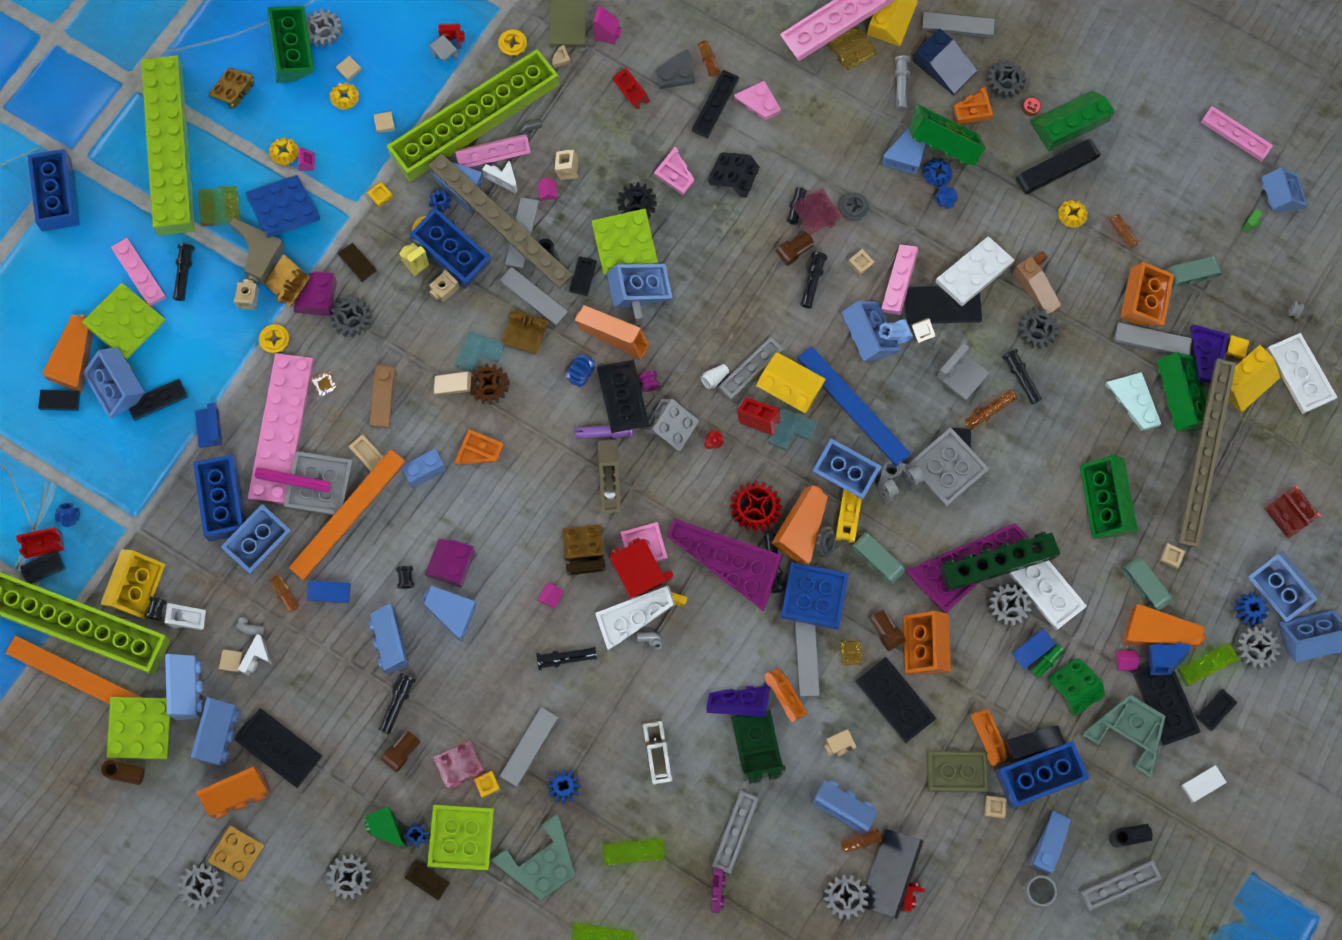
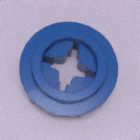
M935 158L932 161H928L925 165L923 175L929 184L940 187L949 183L953 170L950 167V163L947 164L944 162V159L937 160ZM940 167L941 173L936 178V171L934 170Z

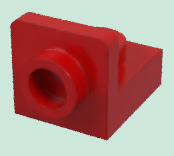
M438 24L439 37L444 35L449 41L456 39L458 48H462V42H465V32L461 31L460 24Z
M909 883L900 912H912V908L914 909L916 905V896H913V892L925 893V888H920L918 883Z

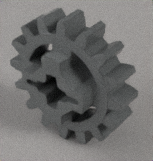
M1001 60L998 62V65L993 64L986 78V81H988L987 87H992L991 93L997 92V97L1002 94L1004 99H1006L1007 95L1011 98L1015 94L1019 95L1026 82L1024 77L1025 71L1020 72L1021 65L1016 67V62L1009 64V60H1006L1005 64Z
M348 296V301L341 298L342 303L335 302L336 309H331L332 314H334L330 316L331 321H333L331 324L333 328H336L337 333L342 331L344 337L348 333H350L351 338L354 337V333L360 336V330L367 331L365 325H371L369 320L372 318L371 313H369L370 308L365 306L364 300L359 303L358 297L352 300ZM358 309L363 312V316L359 313ZM339 318L343 320V325L340 324Z
M1036 308L1034 313L1029 310L1027 315L1024 314L1022 316V320L1018 323L1020 326L1018 333H1022L1020 339H1026L1025 345L1031 343V348L1038 345V348L1042 349L1043 344L1049 347L1050 342H1055V337L1059 335V332L1056 330L1059 329L1060 325L1055 324L1057 318H1051L1053 313L1047 315L1045 314L1046 309L1039 312V309ZM1028 321L1030 322V323H1029V326H1030L1029 329H1027V323H1028Z

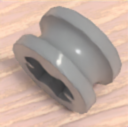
M1294 301L1289 309L1288 316H1294V319L1297 320L1303 311L1304 304L1299 305L1297 301Z

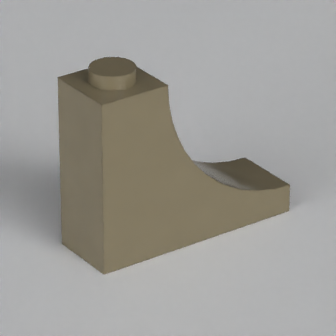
M232 218L229 223L232 230L239 234L248 245V261L244 269L247 279L254 281L255 284L259 282L264 285V282L282 255L285 245L282 240L274 236L267 238L263 231Z
M617 440L598 441L601 513H619L621 509Z

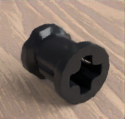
M412 566L396 568L399 579L398 589L415 587V583L412 582Z
M149 597L150 603L147 612L144 613V617L161 621V612L167 601L156 597Z

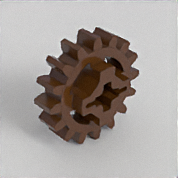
M486 363L485 368L479 365L478 372L476 370L472 371L474 376H471L470 394L475 395L476 401L481 399L482 404L488 401L489 405H492V400L499 403V397L505 398L503 392L509 391L507 385L510 384L509 380L506 379L508 377L507 373H503L502 367L497 370L496 364H493L492 368L489 367L488 363ZM499 379L501 380V387L497 384ZM477 381L481 384L478 390L476 388Z

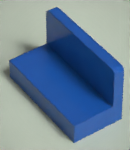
M210 403L207 404V409L195 411L199 447L223 445L219 409L216 404Z

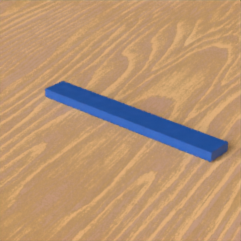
M812 346L797 357L802 366L826 379L822 386L825 391L895 467L911 455L906 447Z

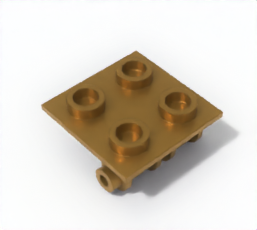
M229 67L208 95L227 102L231 109L237 108L242 101L241 99L245 98L243 94L247 95V92L254 86V76Z
M283 254L264 282V285L277 295L276 300L279 303L285 302L291 307L311 277Z
M513 310V312H510V320L501 344L537 355L549 321Z
M601 524L562 528L565 561H576L579 558L583 561V557H587V560H589V557L591 559L604 557Z
M229 825L207 862L243 881L264 845Z

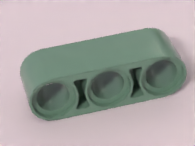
M1216 256L1174 265L1165 270L1174 274L1172 288L1212 280L1222 275Z
M866 532L851 546L853 551L890 585H893L905 572L904 567Z
M1137 557L1122 567L1123 574L1148 607L1161 611L1173 602L1168 591L1142 558Z

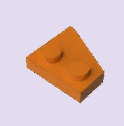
M985 87L981 88L979 93L974 96L970 95L964 101L954 105L953 112L958 124L993 119V112Z
M468 429L454 463L463 465L497 462L505 444Z

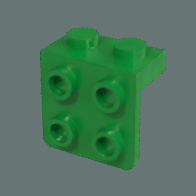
M1079 658L1048 677L1049 683L1067 700L1068 710L1073 716L1085 711L1087 707L1100 701L1105 696L1103 681Z

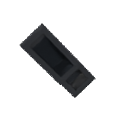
M1056 725L1008 739L1004 744L1010 761L1064 745L1065 742L1059 726Z

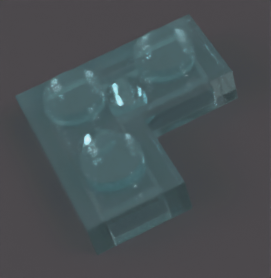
M469 331L455 366L472 372L475 370L480 356L498 363L505 344Z
M783 408L780 414V424H776L775 433L773 436L771 435L768 444L786 451L793 434L811 441L818 422Z

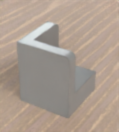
M444 35L429 45L431 55L435 59L439 57L442 61H445L450 56L455 60L458 58L457 49Z

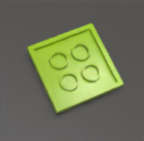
M646 209L591 220L604 276L617 264H658Z
M121 283L82 321V324L110 348L118 347L127 361L165 323L166 319Z
M110 697L107 758L169 759L172 717L167 715V698Z
M433 805L427 867L489 871L494 809Z

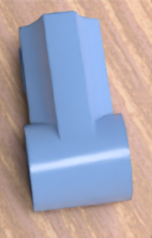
M905 319L895 323H884L880 325L878 332L880 338L896 340L898 344L905 343L913 338Z

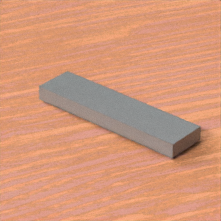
M923 12L922 31L936 32L940 28L949 34L992 38L994 34V19Z
M521 197L515 222L532 236L539 201ZM510 244L505 267L524 270L526 258Z
M513 267L499 280L502 285L555 327L568 315L566 309Z
M1117 323L1114 342L1168 354L1179 352L1187 355L1190 353L1192 338L1123 323Z
M770 337L718 386V389L732 401L764 371L775 353L779 352L781 354L784 352V349Z
M795 621L799 697H819L815 625Z
M542 707L540 708L501 773L500 778L518 787L558 720L557 716Z
M740 790L712 868L723 869V872L731 874L759 800L758 797Z
M1151 860L1081 891L1080 895L1087 910L1091 911L1161 880L1162 877L1154 861Z

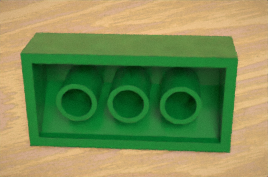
M304 6L268 7L267 23L276 83L296 82L314 72Z
M1090 91L1031 120L1030 123L1046 149L1050 151L1110 122L1115 111L1105 96Z
M919 104L916 105L909 128L912 138L919 143H927L933 150L939 149L950 158H958L959 162L964 165L970 164L975 166L986 149L980 135Z
M1176 352L1158 359V372L1162 376V387L1167 395V406L1172 413L1174 428L1180 432L1201 430L1207 398L1202 381L1197 379L1194 356Z
M1111 455L1080 465L1093 539L1120 537L1138 532L1125 458Z

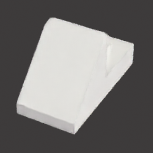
M508 161L502 172L496 166L485 164L482 169L484 178L516 194L517 185L510 161Z
M168 603L165 624L175 629L184 627L203 630L206 610Z
M258 634L255 636L238 668L241 673L247 676L257 668L258 659L272 665L265 640Z

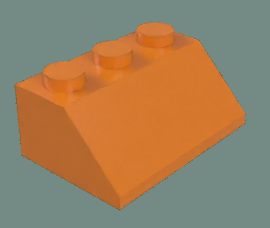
M1145 262L1131 267L1120 318L1137 325L1163 326L1165 324L1174 274Z
M929 611L903 616L904 636L906 642H904L905 674H942L951 672L949 614Z
M253 766L203 788L196 793L209 817L221 819L228 815L227 812L233 809L239 811L246 808L247 803L251 801L256 803L266 798L265 795L269 794L270 791L262 771Z

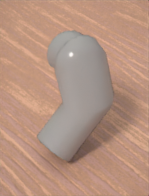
M238 618V624H236L238 630L248 635L258 634L263 636L264 626L248 625L247 618Z
M637 632V642L647 641L655 650L662 649L664 645L663 639L656 632Z

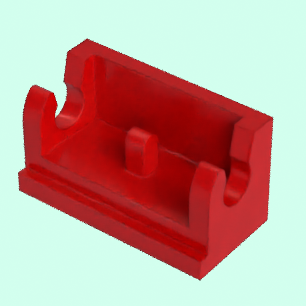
M624 68L612 78L627 100L636 109L640 108V103L644 102L647 104L650 102L645 91L627 68Z
M748 397L745 398L737 410L740 424L772 436L775 433V423L780 424V409Z
M56 527L16 535L17 541L21 545L19 552L25 559L47 555L55 551H65L62 532Z

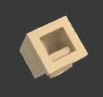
M564 150L556 152L555 172L560 180L578 178V156L575 151Z
M446 269L429 285L431 290L429 293L435 300L439 299L442 303L460 289L458 281Z
M245 279L243 283H237L236 296L234 298L237 309L256 310L259 288L257 284H254V281Z
M848 729L824 741L826 744L824 745V750L828 757L835 754L839 757L848 753V748L850 751L857 748Z

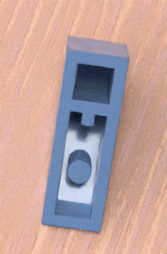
M1055 811L1051 812L1030 861V867L1046 875L1053 873L1061 854L1071 819Z

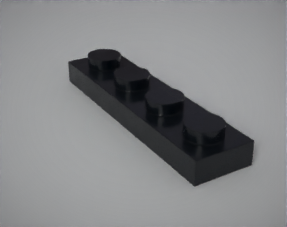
M725 70L722 71L692 127V132L707 139L709 138L739 81V76Z

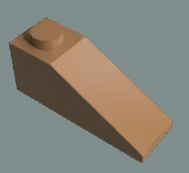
M1031 256L1016 266L1012 275L1041 311L1046 309L1045 314L1048 315L1062 306L1043 270Z
M376 365L372 390L371 427L389 428L397 382L395 367Z

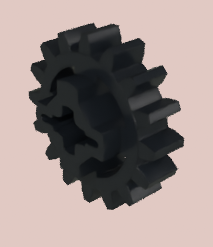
M637 182L636 186L630 183L629 189L624 186V193L619 192V197L622 199H617V204H620L618 211H623L621 213L623 214L646 209L647 217L650 219V212L655 213L654 207L657 206V202L653 201L656 199V194H652V188L646 189L647 184L640 187L639 182ZM626 197H627L628 200H629V203L627 204V206H625V199H626ZM647 199H649V206H648V208H647L646 205H645V202L647 201Z

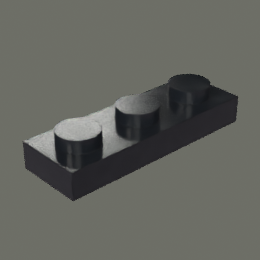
M177 379L144 394L136 405L129 408L133 420L137 421L188 398L181 380Z

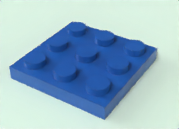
M298 175L245 192L246 198L267 238L320 220V216Z
M791 562L781 618L839 630L848 573Z

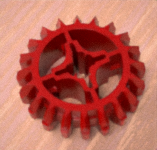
M758 481L754 482V486L747 482V488L741 485V491L735 490L734 494L736 496L731 497V501L734 503L730 504V508L735 509L731 511V516H736L734 518L735 523L741 521L739 524L740 528L747 525L746 531L753 527V531L756 533L758 527H760V530L764 532V525L770 529L772 527L771 522L776 524V517L781 515L778 511L782 509V505L778 504L781 502V498H774L778 492L774 491L771 493L772 486L766 489L765 482L761 486H758ZM753 493L761 494L763 497L757 498ZM745 497L749 506L742 512L740 502ZM767 502H770L771 513L766 516L763 507L766 506ZM753 504L755 506L760 505L759 509L752 508ZM754 515L758 517L759 520H752L748 517Z

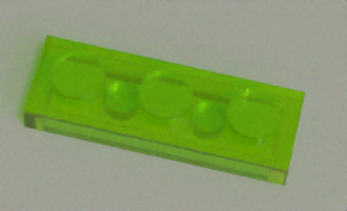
M1227 643L1177 669L1188 687L1238 661L1239 658L1231 644Z
M663 838L602 844L604 866L665 860Z
M574 922L571 940H634L635 932Z

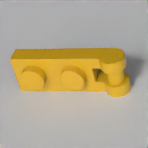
M844 489L835 540H847L848 543L854 544L862 499ZM843 527L850 528V533L843 532Z

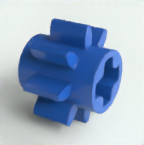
M947 185L938 188L939 191L935 194L938 206H945L946 209L953 207L956 203L955 201L958 200L955 189L953 187L948 188Z
M436 190L433 195H429L432 200L429 202L430 207L436 208L443 214L447 208L451 209L448 202H451L452 199L451 196H447L446 190L443 192Z
M63 503L59 505V509H55V521H61L62 526L70 527L75 525L76 521H79V508H74L72 503Z
M414 822V827L411 829L406 827L408 835H404L403 838L410 840L407 844L408 846L415 843L416 848L419 849L420 843L427 844L424 839L425 836L430 834L423 831L425 825L419 828L417 823ZM416 830L421 834L417 841L412 837Z

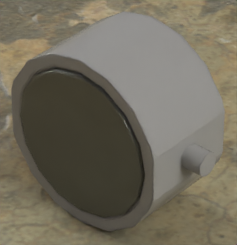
M1046 876L1030 878L1022 886L1026 901L1034 907L1048 906L1059 896L1055 883Z

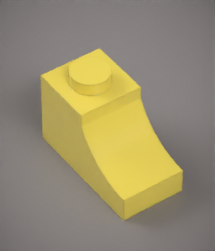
M413 242L411 245H406L401 249L399 253L400 259L414 276L429 266L426 251L421 246L418 247Z

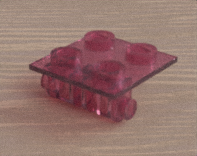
M820 189L792 203L793 208L810 234L826 226L832 228L836 225V221L842 219L824 189Z
M470 740L433 757L447 789H453L461 784V782L464 784L465 780L468 779L470 781V778L477 775L480 776L481 772H484Z

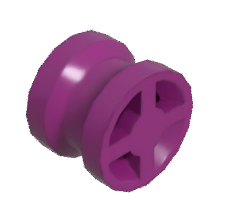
M656 371L644 372L638 376L639 381L642 382L641 388L643 392H651L660 387V383L656 379Z

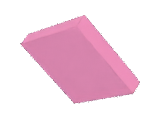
M658 522L620 532L624 548L629 546L630 541L639 537L640 540H646L656 562L668 560Z

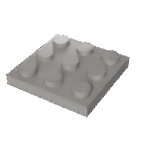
M951 427L908 463V465L912 467L917 466L924 477L923 483L945 507L949 506L989 471V468Z
M296 451L291 474L329 481L331 489L327 493L288 485L284 507L333 516L346 501L353 460Z

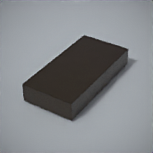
M353 243L338 253V256L361 282L376 272V268Z
M605 560L566 564L568 576L603 572L606 570Z
M415 861L405 876V879L438 901L450 885L448 881Z

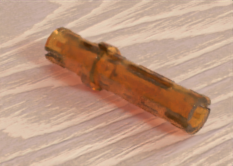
M1008 390L984 408H979L974 415L965 419L966 425L969 429L973 430L984 421L987 422L992 415L1017 400L1016 394L1013 390Z

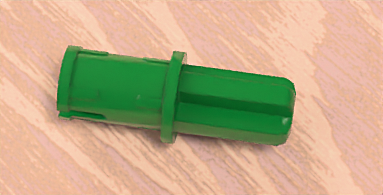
M1055 644L1048 653L1042 655L1041 660L1031 670L1034 677L1040 678L1050 667H1054L1055 661L1064 654L1063 648Z

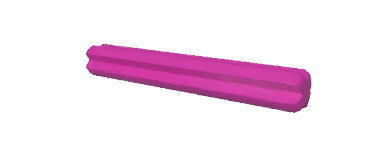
M259 467L255 471L257 479L327 493L331 489L329 481Z

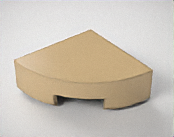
M564 45L560 46L553 56V68L570 63V58Z

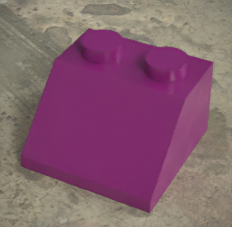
M316 271L308 273L311 278L295 300L294 313L331 316L337 285L334 273Z
M438 539L425 576L462 588L475 554L474 547L455 540Z

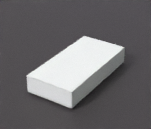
M1215 765L1182 784L1181 787L1191 803L1227 782Z

